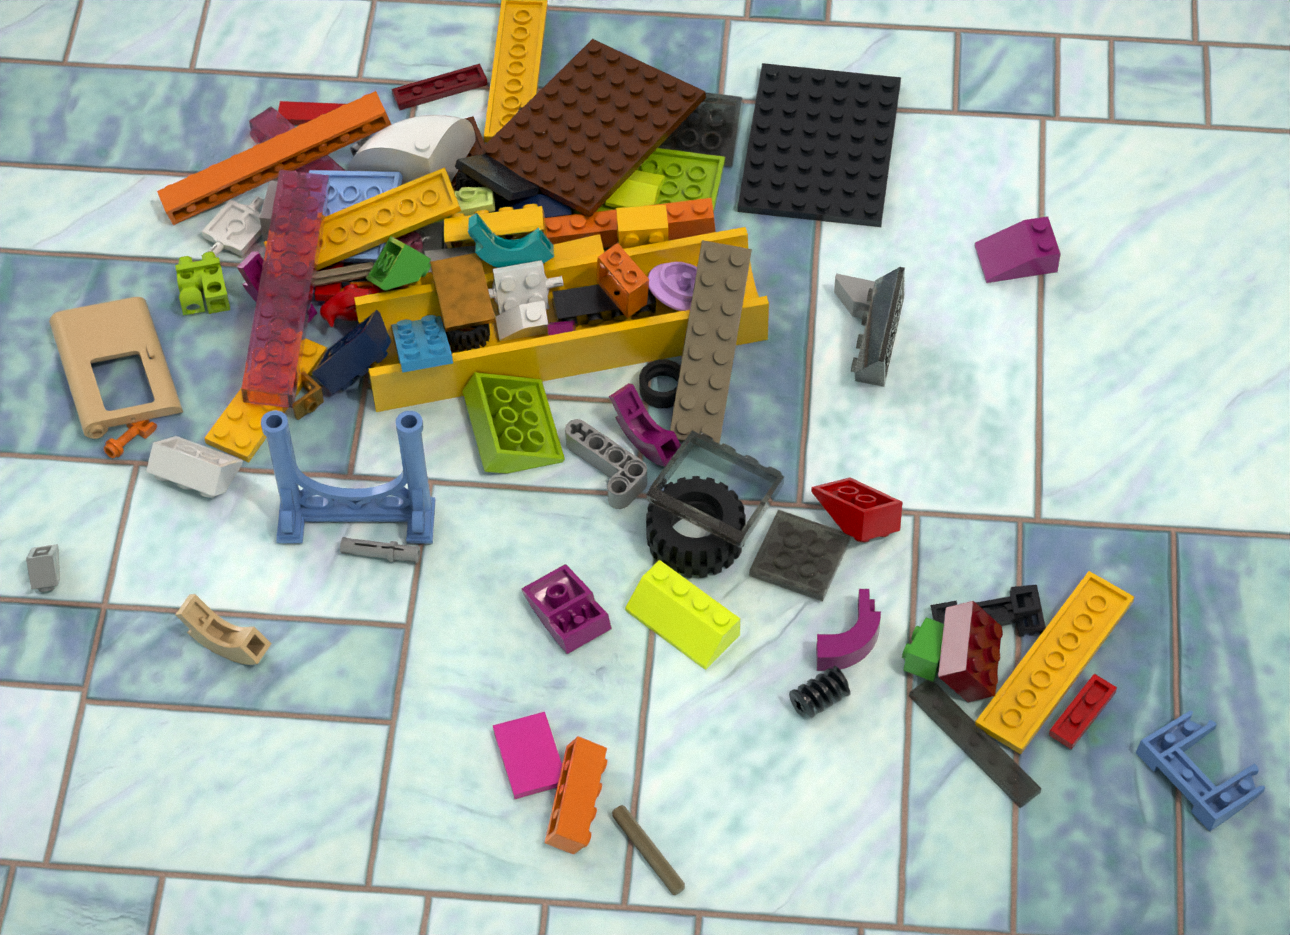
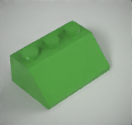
M390 236L366 279L383 290L419 281L421 276H426L431 266L429 264L431 258Z

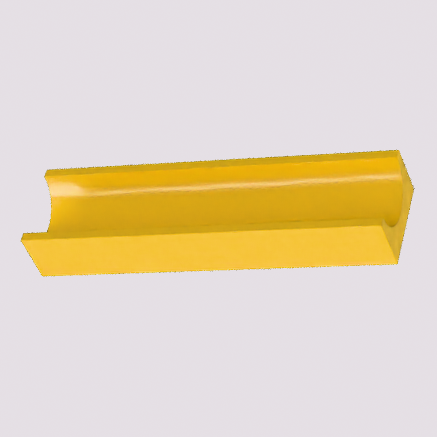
M746 227L625 248L624 251L642 272L648 276L655 266L663 263L684 262L697 267L702 240L748 248V233ZM602 253L543 263L547 279L562 276L563 286L549 288V309H546L548 324L556 322L552 292L597 285L598 256ZM749 263L736 346L768 340L769 302L767 296L759 297L751 263ZM493 273L485 274L488 289L493 288L494 276ZM435 283L354 297L358 324L378 310L391 340L387 349L388 355L378 364L373 362L368 371L376 412L464 396L463 389L474 372L542 379L543 382L682 356L690 310H675L656 298V312L648 317L640 318L633 316L619 322L609 320L594 326L589 324L578 325L576 331L555 335L542 334L500 341L496 323V316L499 315L498 304L492 298L491 304L495 322L489 323L490 339L489 342L486 341L484 347L480 345L479 349L472 348V350L468 351L464 349V351L459 352L458 348L453 350L450 345L453 364L402 373L391 325L406 319L411 321L420 320L427 315L441 316L443 322ZM468 327L460 329V331L467 332L475 328Z

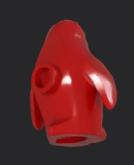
M357 284L347 285L343 288L344 291L339 292L321 306L320 315L328 322L331 328L334 327V321L337 319L348 322L358 321L354 297L380 293L379 287L373 284L372 288L362 289Z

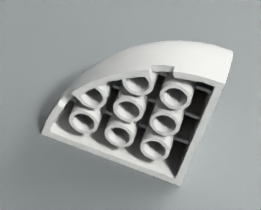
M424 115L405 119L382 129L371 137L350 161L348 171L400 172L403 176L401 184L403 185L445 167L452 182L458 171L455 167L456 161L460 158H466L476 141L475 132L468 120L454 116Z

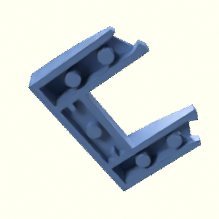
M1188 711L1142 739L1136 754L1153 772L1160 769L1194 805L1191 812L1209 831H1212L1262 794L1265 787L1264 785L1255 787L1252 776L1257 775L1259 771L1255 763L1216 787L1184 752L1213 731L1217 724L1209 720L1208 724L1203 727L1190 720L1193 711Z

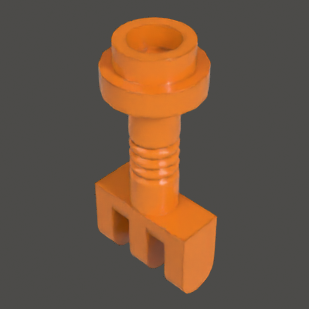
M149 419L126 424L129 429L116 440L110 438L105 442V453L110 458L120 457L124 453L123 447L137 435L146 439L156 430L157 424L150 422Z

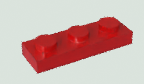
M1094 673L1052 726L1049 736L1072 750L1115 695L1117 687Z

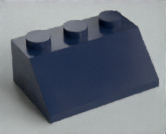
M378 310L374 311L328 348L313 370L312 374L332 394L339 389L346 390L353 383L354 377L357 375L362 377L369 371L370 365L373 362L378 364L388 355L387 349L391 340Z

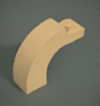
M189 594L175 614L189 628L187 633L215 654L236 663L246 665L258 664L272 644L254 626L239 627L223 620L196 594Z

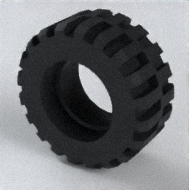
M692 476V479L683 477L677 479V483L669 482L664 485V491L658 490L654 495V500L650 501L647 508L648 513L646 514V538L653 558H658V561L661 560L677 573H683L684 577L692 578V575H699V578L707 577L709 573L716 575L722 572V567L729 568L734 563V559L739 558L742 553V547L745 544L746 514L744 513L742 501L738 500V495L734 490L728 491L726 484L722 482L719 484L715 483V479L709 477L706 480L700 479V476ZM701 516L714 521L719 528L708 536L691 538L678 533L673 526L686 517Z

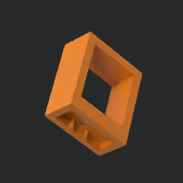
M616 243L598 256L596 282L628 318L647 305L649 279L624 249ZM618 291L620 294L615 295L614 292Z

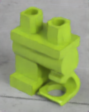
M213 251L201 255L202 260L195 262L192 261V257H180L178 265H175L183 316L205 312L201 294L203 290L209 314L231 310L219 257L216 258ZM191 304L199 305V308L195 310H188L186 307Z

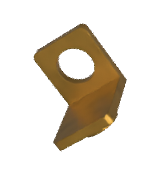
M305 371L301 373L303 387L308 393L292 404L294 416L297 420L315 411L319 405L324 403L322 388Z

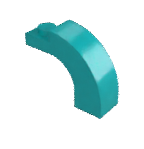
M477 213L469 218L468 233L476 242V254L494 267L501 268L541 260L545 263L554 257V245L540 228H537L523 238L507 240L494 234Z

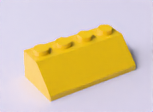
M527 204L523 206V209L513 210V207H503L499 209V212L489 213L488 210L474 212V214L477 213L494 234L503 239H520L537 228H540L547 237L544 210L542 206L538 207L537 204ZM456 213L451 215L450 218L444 219V241L447 248L476 245V242L468 233V222L472 215L465 216L463 213Z

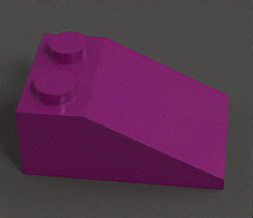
M1048 216L1023 220L975 242L974 246L986 283L1058 272L1061 253Z

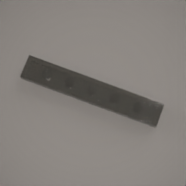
M925 680L910 691L909 697L1019 808H1022L1041 793V787L990 736L979 728L934 681Z

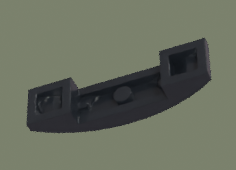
M1036 586L1009 591V597L975 602L1001 626L1024 620L1041 612ZM957 600L930 605L933 620L944 624L946 607L957 605Z

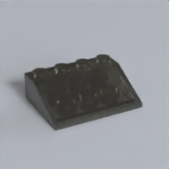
M706 93V99L658 148L725 157L724 166L733 167L742 121L743 98L740 96Z
M898 267L875 280L874 288H869L867 303H870L869 311H864L861 323L862 326H865L863 334L858 335L856 349H860L858 358H853L851 372H855V381L885 387L905 297V267Z

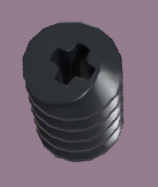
M833 666V669L828 668L824 671V674L820 673L815 679L811 678L806 684H801L797 690H791L789 697L794 709L800 716L803 717L804 713H807L813 718L815 716L814 707L819 712H823V702L828 707H831L833 705L831 697L839 702L842 700L840 692L845 696H849L851 693L844 674L837 666Z

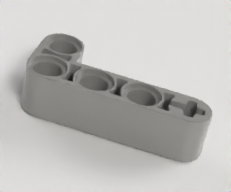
M574 419L567 423L565 427L567 448L611 478L607 484L609 505L615 509H623L629 506L647 487L646 464L586 422Z

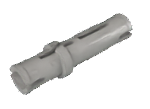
M342 537L340 543L341 554L385 558L389 562L401 560L418 563L420 558V546L400 545L396 541L383 543Z

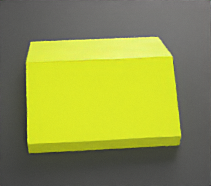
M636 170L605 202V205L615 208L656 205L665 176Z

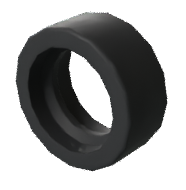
M658 359L649 362L643 367L639 375V389L642 399L647 404L656 408H670L674 406L677 387L667 392H658L648 386V382L657 376H669L678 382L680 365L668 359Z

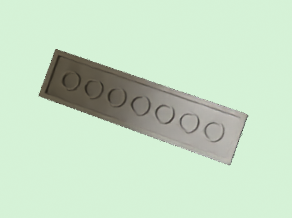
M704 240L701 242L670 424V431L675 432L679 441L719 447L752 249Z

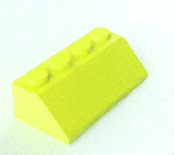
M661 560L655 563L642 576L625 607L626 612L705 670L740 636L741 619Z

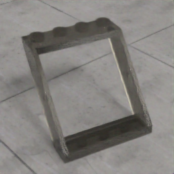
M692 430L651 485L646 497L647 501L742 548L784 485V476L779 470L770 466L767 468L759 464V461L749 455L743 456L737 453L733 447L724 443L721 445L713 441V438L709 435ZM694 445L773 483L741 531L661 491Z

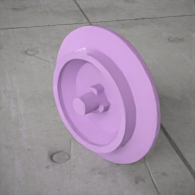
M684 262L657 265L648 275L649 289L665 305L679 311L690 310L697 267Z

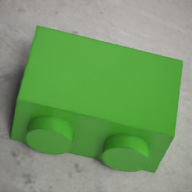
M926 617L921 627H915L911 638L913 642L912 644L907 643L902 653V658L905 659L904 671L932 682L935 680L939 672L943 623Z

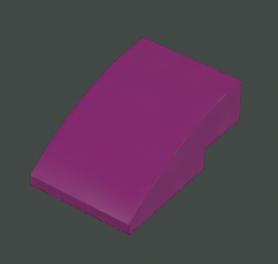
M567 564L521 588L522 593L542 624L566 654L612 629L608 613L595 601L593 592Z

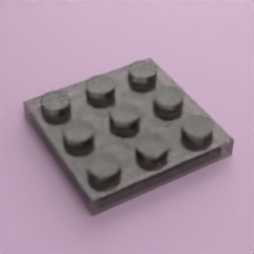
M778 509L749 570V576L823 602L851 541V536L843 531Z

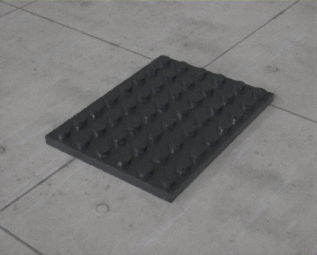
M762 63L738 201V212L881 227L901 77Z

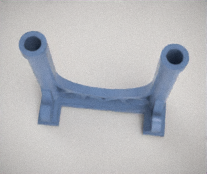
M277 410L264 414L261 419V427L264 435L267 437L280 497L277 543H303L305 522H408L407 544H433L436 500L435 497H430L422 440L423 420L419 413L404 411L396 418V429L403 467L401 474L386 484L357 489L325 485L303 474L296 463L287 416Z

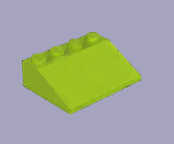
M474 372L463 389V395L484 472L508 474L562 463L565 458L542 379Z

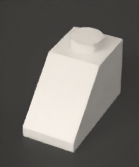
M544 301L521 304L496 316L500 341L548 334V320Z

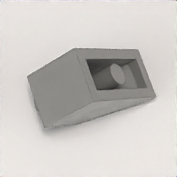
M836 273L834 293L850 314L863 320L877 321L883 301L884 283Z
M58 544L31 548L26 558L31 589L38 588L39 592L55 589L54 586H58L60 582Z

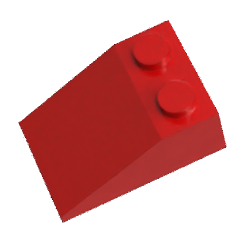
M851 477L811 487L812 494L845 534L854 537L858 542H869L872 538L887 537L891 533L900 531L903 502Z

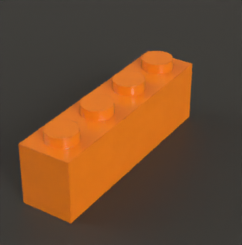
M579 736L566 746L544 843L571 854H576L589 844L591 839L590 824L597 812V808L594 807L595 801L602 789V783H600L601 774L607 766V759H605L606 747Z

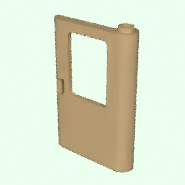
M131 297L63 310L54 313L50 317V326L83 433L86 437L98 439L106 434L109 427L183 413L144 298ZM138 354L141 358L154 401L152 403L107 411L104 408L91 363Z

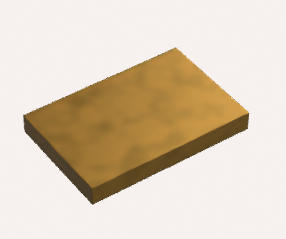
M476 253L430 262L446 332L495 322L481 258Z

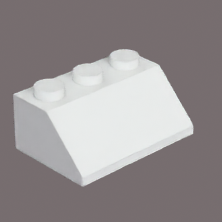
M174 436L153 443L146 472L154 474V478L157 480H170L176 482L177 486L182 489L191 490L193 488L200 491L202 496L214 498L226 492L242 466L243 460Z

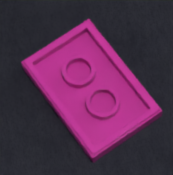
M545 711L493 725V732L514 799L557 788L562 763Z

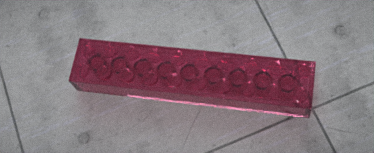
M287 170L279 171L241 388L244 403L293 408L292 404L295 402L330 192L329 175Z

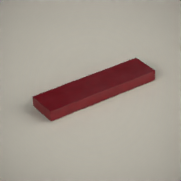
M476 64L393 88L392 95L400 111L488 85L481 65Z

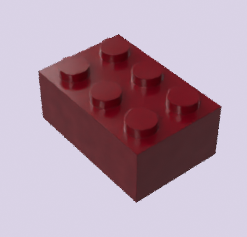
M974 601L946 607L938 677L966 702L995 696L996 684L998 683L1000 643L1003 636L1002 626Z

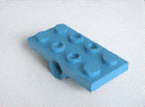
M427 315L420 320L411 321L406 319L391 325L402 373L453 364L452 353L441 316Z

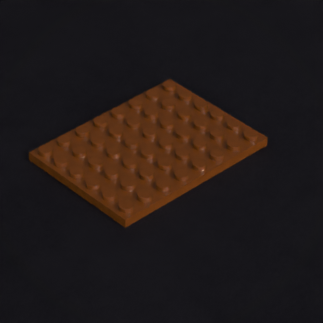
M592 39L476 155L487 154L519 176L538 186L539 192L591 217L706 99V92Z

